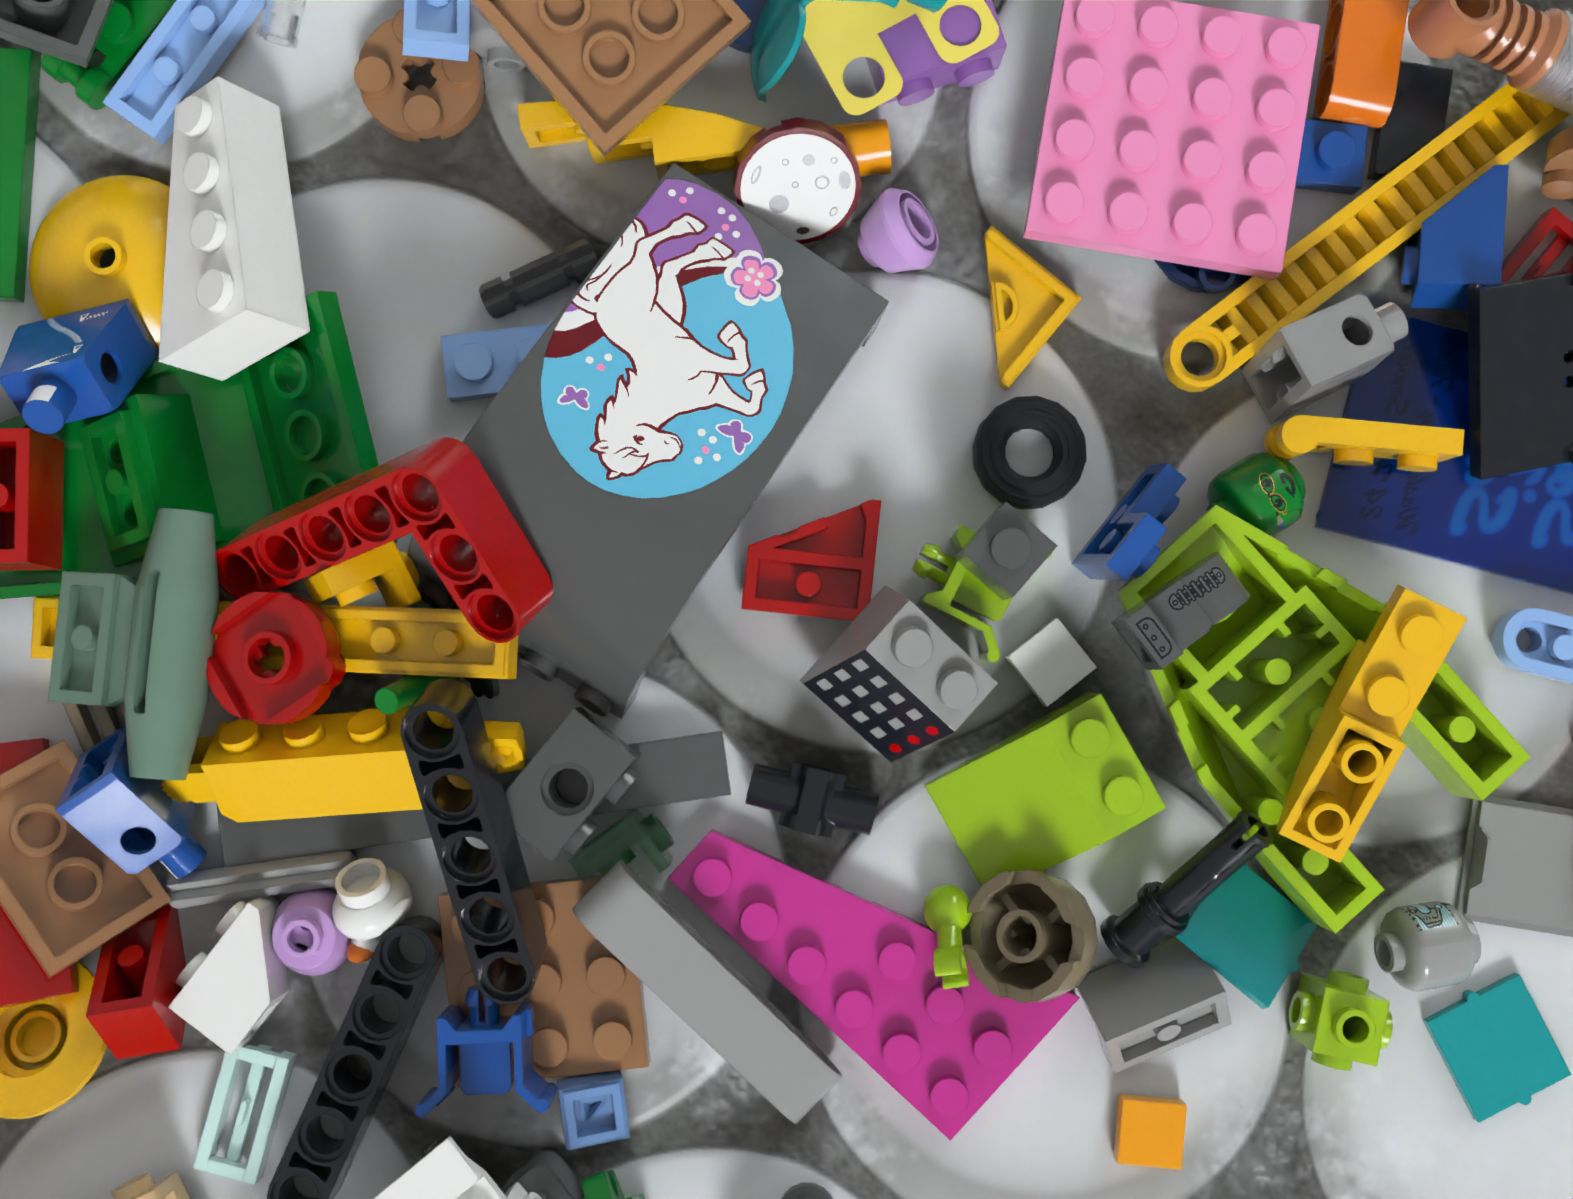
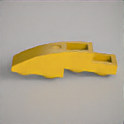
M1397 584L1366 642L1360 639L1357 640L1325 702L1287 794L1276 828L1280 835L1339 863L1342 861L1406 748L1407 744L1400 737L1466 622L1467 618Z

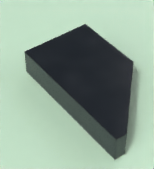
M1400 61L1396 94L1391 112L1383 127L1374 129L1367 179H1379L1445 130L1453 69Z

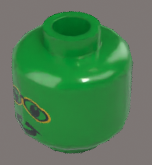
M1263 452L1252 453L1218 473L1212 479L1208 487L1207 498L1209 506L1206 512L1212 506L1218 505L1274 537L1293 525L1301 517L1304 505L1303 499L1306 494L1305 483L1299 471L1288 460Z

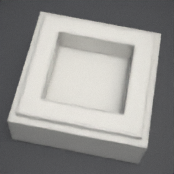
M1053 618L1005 657L1043 706L1046 707L1097 668L1058 618Z

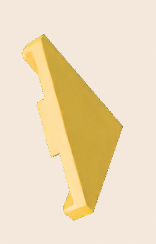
M991 225L986 231L983 241L998 383L1006 391L1082 298Z

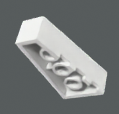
M217 76L175 106L158 362L224 381L310 332L280 108L278 105Z

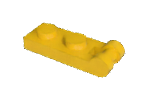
M1295 415L1267 430L1263 438V448L1267 454L1274 457H1282L1286 460L1310 451L1334 454L1333 463L1339 465L1370 466L1373 465L1375 457L1397 459L1396 468L1398 470L1432 472L1437 471L1439 462L1463 455L1465 430Z

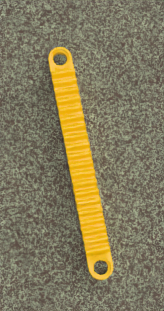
M1507 83L1287 250L1284 255L1282 273L1275 280L1259 277L1250 278L1178 333L1166 346L1163 355V369L1169 381L1177 388L1187 392H1202L1216 385L1251 359L1280 328L1306 317L1419 231L1423 221L1494 165L1507 164L1571 114L1536 100L1529 95H1525ZM1200 342L1211 350L1214 364L1208 374L1197 376L1184 368L1181 362V353L1186 344Z

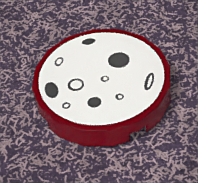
M799 117L781 120L782 125L774 126L767 131L763 128L752 135L738 154L733 175L737 204L800 244L820 241L842 228L857 207L862 188L857 157L852 152V148L843 134L822 121Z

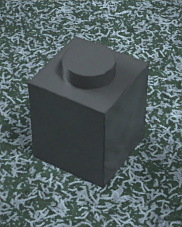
M1006 501L995 509L954 558L998 597L1005 600L1017 594L1055 550L1057 545Z

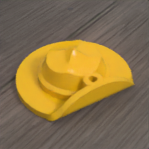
M75 962L79 992L0 1009V1118H32L58 1108L73 1098L88 1083L101 1063L107 1045L86 1018L95 975L80 962Z

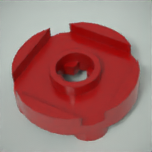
M253 592L232 602L217 618L211 634L218 635L214 642L213 655L207 658V679L214 696L223 708L242 720L250 719L258 724L269 725L292 724L312 715L325 703L330 696L332 688L336 687L345 675L346 663L344 657L340 654L338 636L331 620L318 605L301 594ZM269 642L275 647H282L284 663L280 671H265L262 663L269 657L266 648Z

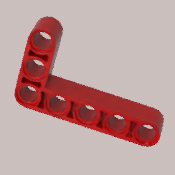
M449 437L433 440L264 517L216 552L219 586L232 597L239 599L253 592L274 591L412 533L471 627L480 636L496 643L509 642L515 638L542 611L553 596V584L548 572L480 461L467 445Z

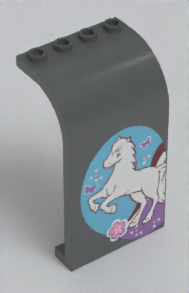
M675 163L671 165L462 441L480 461L548 572L553 584V596L550 602L518 634V652L523 655L520 659L521 664L545 681L552 682L556 676L577 690L573 696L581 705L602 717H605L610 711L620 719L623 718L636 698L640 683L651 661L687 602L861 346L864 347L876 330L889 303L884 297ZM412 535L408 556L413 561L419 575L420 583L417 589L421 600L433 609H447L450 607L451 609L460 610Z

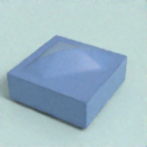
M621 1070L600 1072L556 1081L566 1151L630 1138Z

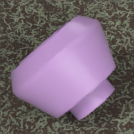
M896 188L884 190L860 222L861 233L857 238L858 247L864 259L872 267H880L888 273L925 269L932 264L939 247L938 233L928 210L910 191Z
M324 888L295 892L283 900L276 909L271 929L272 945L280 961L289 969L303 975H323L337 969L347 960L346 950L351 939L337 929L332 916V904L337 893Z

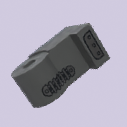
M1215 552L1197 562L1111 621V624L1146 670H1160L1181 656L1184 649L1209 632L1212 625L1239 608L1251 595L1219 552Z

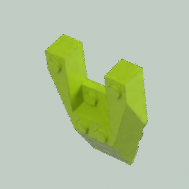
M1214 505L1166 547L1143 575L1129 580L1116 594L1124 612H1126L1197 562L1215 552H1219L1251 595L1239 608L1212 625L1209 632L1184 649L1181 656L1165 668L1150 670L1201 787L1229 823L1244 809L1252 811L1261 818L1242 835V838L1248 840L1265 824L1269 827L1274 837V843L1255 856L1256 859L1311 922L1336 934L1385 889L1349 849L1339 863L1280 835L1276 828L1295 772L1325 702L1357 640L1360 639L1366 642L1387 602L1381 603L1346 583L1349 580L1328 568H1320L1287 549L1289 546L1218 505ZM1445 661L1442 662L1400 737L1450 795L1479 801L1487 798L1531 758Z

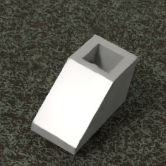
M273 896L259 897L248 902V904L240 900L227 912L215 930L222 938L208 955L203 951L200 952L183 969L176 980V983L182 987V990L168 1007L229 1055L253 1039L290 990L287 966L280 961L272 945V922L274 913L279 906V901Z

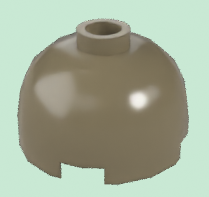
M1038 870L1001 872L982 884L969 903L967 913H973L970 925L971 944H964L965 955L975 977L993 995L1000 998L1008 997L1020 1003L1051 1001L1078 987L1092 968L1098 945L1096 920L1085 897L1067 880Z

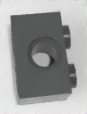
M583 707L573 708L504 792L515 832L549 861L559 856L564 849L574 856L597 829L598 825L590 817L602 802L608 799L612 804L616 805L640 776L631 767L641 755ZM566 768L579 771L587 781L588 792L581 804H569L563 801L557 793V777Z

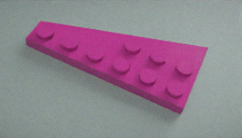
M714 829L709 831L668 877L677 888L950 1141L1080 998L1073 991H1069L1054 1000L1044 1002L1020 1003L1008 997L1000 998L993 995L975 977L969 962L970 986L943 989L942 976L936 977L934 972L933 955L934 950L937 949V933L929 926L878 903L870 902L843 890L842 887L812 876L782 862V860Z

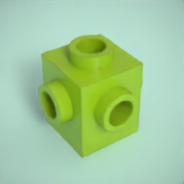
M1329 970L1328 978L1301 972L1298 990L1295 992L1290 1004V1029L1288 1035L1312 1052L1311 1060L1324 1066L1345 1071H1351L1353 1061L1377 1066L1380 1049H1385L1390 1041L1393 1020L1389 1011L1390 1001L1368 989L1369 979L1338 970Z

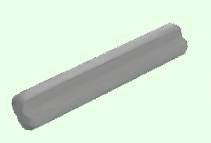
M350 849L231 867L221 866L193 870L188 875L179 879L171 875L166 883L168 896L171 899L169 904L171 907L179 909L335 887V879L338 873L346 865L359 858L357 852Z

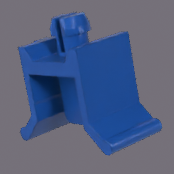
M478 985L470 986L465 996V1005L469 1007V1017L456 1004L449 1005L436 1018L438 1087L430 1088L414 1108L415 1115L423 1118L435 1106L438 1107L456 1088L454 1084L459 1078L461 1080V1091L466 1095H491L509 1092L513 1084L512 1043L514 1046L513 1072L515 1092L537 1112L545 1113L558 1088L555 1083H548L533 1069L532 1036L535 1033L534 1006H531V1002H522L513 1015L500 1016V1004L491 1001L485 996L484 1016L483 994Z

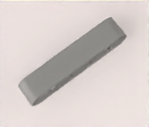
M619 860L572 908L578 920L599 942L793 1123L797 1124L842 1078V1074L834 1063L796 1025L624 862Z

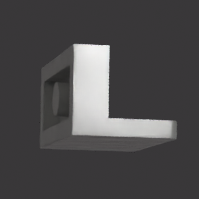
M1176 937L1155 945L1150 950L1149 961L1142 967L1133 968L1121 961H1117L1087 974L1077 987L1097 1028L1103 1052L1114 1074L1231 1025L1226 991L1214 970Z

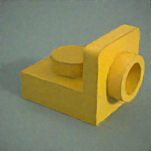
M394 541L329 567L303 581L315 604L336 596L340 606L343 607L378 591V589L387 607L405 608L421 600L417 589L420 583L417 569L411 558L404 551L398 550Z

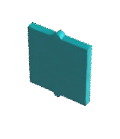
M1245 864L1207 896L1203 902L1190 911V919L1186 930L1175 937L1261 1009L1269 1008L1288 974L1299 970L1297 959L1316 929L1317 924L1311 922L1299 908Z
M1515 972L1477 992L1465 990L1462 993L1463 999L1423 1019L1473 1119L1477 1122H1481L1518 1102L1528 1105L1532 1100L1531 1095L1572 1075L1521 976Z

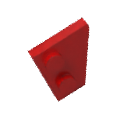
M872 499L863 502L851 509L826 518H820L801 525L797 529L748 545L741 609L853 621L871 601L881 500Z

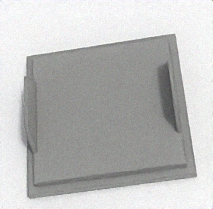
M1488 796L1483 801L1471 799L1455 908L1474 922L1573 937V809Z

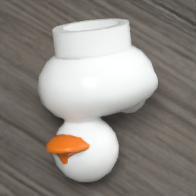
M362 858L349 863L338 873L335 879L337 894L332 904V916L337 929L351 939L346 950L347 959L352 963L369 965L381 938L405 917L414 899L411 896V885L403 874L395 869L386 868L384 863L378 859Z

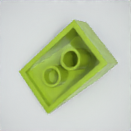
M1086 692L924 784L981 886L1001 872L1038 870L1042 872L1115 838L1166 808L1102 694Z

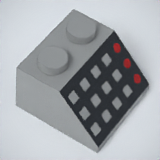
M886 585L799 680L890 762L954 733L998 684L910 599Z

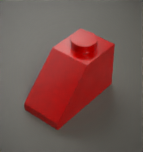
M169 903L101 946L86 1018L117 1060L178 1050L182 1046L186 1021L168 1007L182 990V987L176 983V980L186 967L178 909L171 907Z

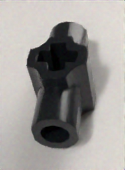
M794 761L792 770L789 772L756 763L745 804L781 813L778 825L815 836L831 838L834 827L870 835L880 794L845 786L847 774L832 769Z

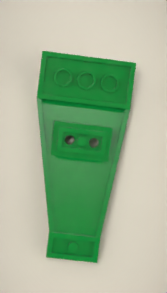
M317 290L306 295L310 332L224 381L167 365L156 360L117 409L107 414L65 423L58 432L46 434L64 442L62 570L0 571V599L59 595L62 571L120 574L132 576L137 581L157 511L160 508L184 509L213 514L216 550L218 551L258 520L379 466L336 292ZM22 415L0 423V428H31L26 424Z

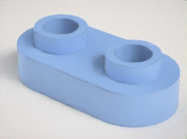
M1525 608L1510 611L1499 619L1493 630L1492 645L1496 656L1505 666L1516 671L1573 685V616L1540 608ZM1522 629L1526 630L1530 636V645L1525 651L1518 647L1516 641L1517 635Z

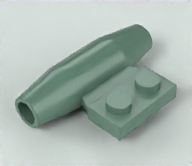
M158 509L137 581L132 576L120 574L62 571L48 702L119 707L124 702L129 777L186 780L209 701L210 685L206 675L207 658L211 657L214 651L216 634H211L217 620L220 597L213 514L184 509Z

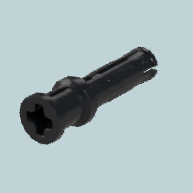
M1241 810L1232 822L1184 865L1173 872L1163 883L1155 881L1143 885L1138 890L1137 901L1120 916H1108L1100 926L1101 936L1112 954L1129 967L1139 968L1146 964L1150 958V950L1167 935H1180L1186 930L1190 919L1189 912L1203 902L1207 896L1264 848H1268L1274 843V837L1269 827L1265 824L1248 840H1244L1242 835L1261 818L1250 810Z

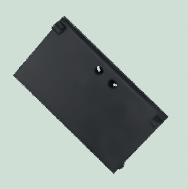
M1573 270L1482 286L1478 283H1472L1468 286L1469 474L1472 477L1483 480L1567 462L1573 464ZM1565 378H1567V384H1566V385H1564V379H1565Z

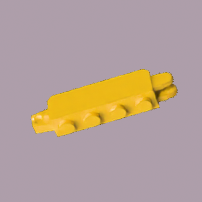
M402 708L392 714H384L378 709L323 715L312 714L301 721L279 725L258 724L250 719L220 722L214 736L198 737L186 780H163L161 784L163 786L162 791L166 792L167 796L172 798V801L177 800L179 803L186 802L187 804L189 801L194 803L216 802L221 814L237 823L423 809L401 739L400 726L410 708ZM427 711L431 721L437 726L453 728L450 719L444 714L437 711ZM484 721L498 773L524 769L528 749L520 722ZM446 775L449 782L455 787L471 789L469 783L462 777Z

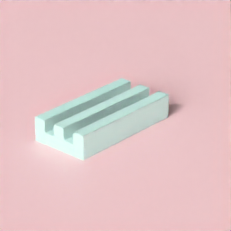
M245 1044L231 1055L225 1052L193 1169L255 1185L263 1177L296 1053L285 1050L282 1053L271 1051V1046L263 1044L258 1046ZM242 1061H247L252 1064L226 1158L217 1157L216 1154ZM267 1067L273 1068L248 1163L243 1164L241 1159Z

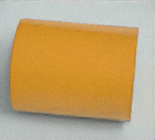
M886 119L829 125L842 133L850 144L852 152L857 157L860 177L891 174V147Z

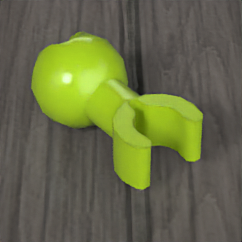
M947 884L933 888L925 897L922 909L926 924L937 933V949L934 950L933 955L934 972L936 977L942 976L943 989L970 986L968 962L962 940V931L971 922L972 913H967L970 900L960 888Z

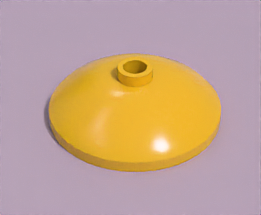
M108 176L87 182L75 188L52 207L36 232L29 259L31 292L44 320L129 299L159 350L169 186L140 176ZM114 249L115 260L113 264L107 268H101L100 259L103 253Z

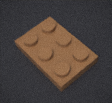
M65 740L0 775V906L49 979L171 901L149 866L138 874L126 873L55 810L78 761Z

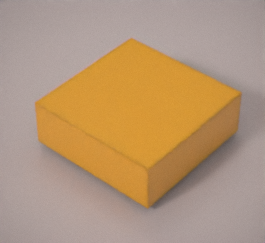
M1119 1093L1113 1158L1117 1164L1182 1170L1186 1103L1182 1099Z

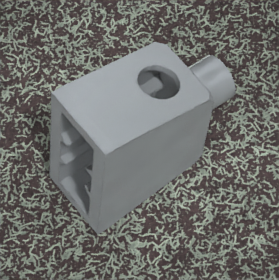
M1358 294L1280 328L1241 369V372L1269 422L1272 424L1364 377L1394 351V342L1407 336L1408 322L1403 311L1395 303L1388 302L1374 309L1368 297Z

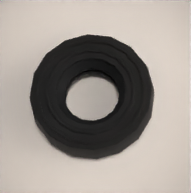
M1040 396L1014 397L996 406L979 425L972 445L973 468L983 488L999 502L1005 503L1007 501L1012 507L1018 509L1044 508L1064 498L1079 482L1087 460L1085 436L1076 417L1060 403ZM1021 429H1034L1043 433L1052 445L1053 458L1050 467L1038 476L1026 477L1017 474L1010 468L1006 460L1005 447L1007 441L1013 433Z

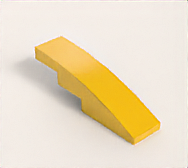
M557 101L517 104L520 129L529 148L587 141L594 165L654 157L659 181L673 163L694 176L734 171L738 154L750 137L763 129V127L717 113L663 104L609 154L604 156Z

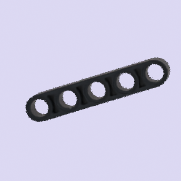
M439 679L429 683L405 714L400 726L401 739L476 984L481 993L491 1001L499 1004H516L524 1001L532 993L547 952V939L478 701L473 691L464 683L454 679ZM427 711H437L444 714L450 719L453 728L437 726L431 721ZM446 775L462 777L469 783L471 789L455 787L449 782ZM465 837L480 839L489 849L476 848ZM484 898L496 899L505 905L506 908L490 905ZM503 957L513 958L522 965L509 963Z
M422 915L409 917L386 932L379 941L272 1178L267 1199H334L340 1191L444 960L441 925L433 918ZM403 934L415 935L422 940L426 948L424 963H412L403 957L399 946ZM375 995H388L396 1002L399 1008L398 1021L388 1022L378 1017L373 1006ZM348 1055H359L368 1061L372 1069L371 1080H359L350 1073L347 1066ZM321 1115L334 1116L340 1120L344 1127L345 1138L334 1139L325 1134L321 1127ZM294 1176H304L313 1181L317 1188L318 1197L309 1198L299 1193L295 1187Z

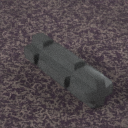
M581 239L563 247L566 253L557 256L554 251L509 272L511 278L505 281L501 277H497L482 284L479 287V294L489 315L492 318H501L516 311L515 305L520 302L527 306L571 286L570 279L577 277L579 282L584 280L599 261L591 243L587 239Z

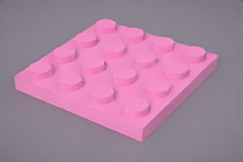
M1062 0L1023 238L1275 280L1282 273L1320 25L1171 0Z

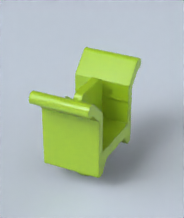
M961 524L958 525L949 540L956 554L975 534L973 530ZM925 543L919 555L946 569L942 571L919 558L915 560L912 570L918 577L922 579L928 577L941 584L938 591L922 595L918 604L974 631L981 649L979 654L980 660L985 663L997 662L1000 659V652L992 627L950 606V604L954 601L991 621H999L1004 616L1012 598L1002 600L954 557L940 551V546Z

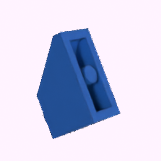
M1494 165L1422 222L1416 246L1404 247L1400 284L1412 285L1410 308L1468 310V286L1470 284L1478 283L1482 286L1501 283L1509 165Z

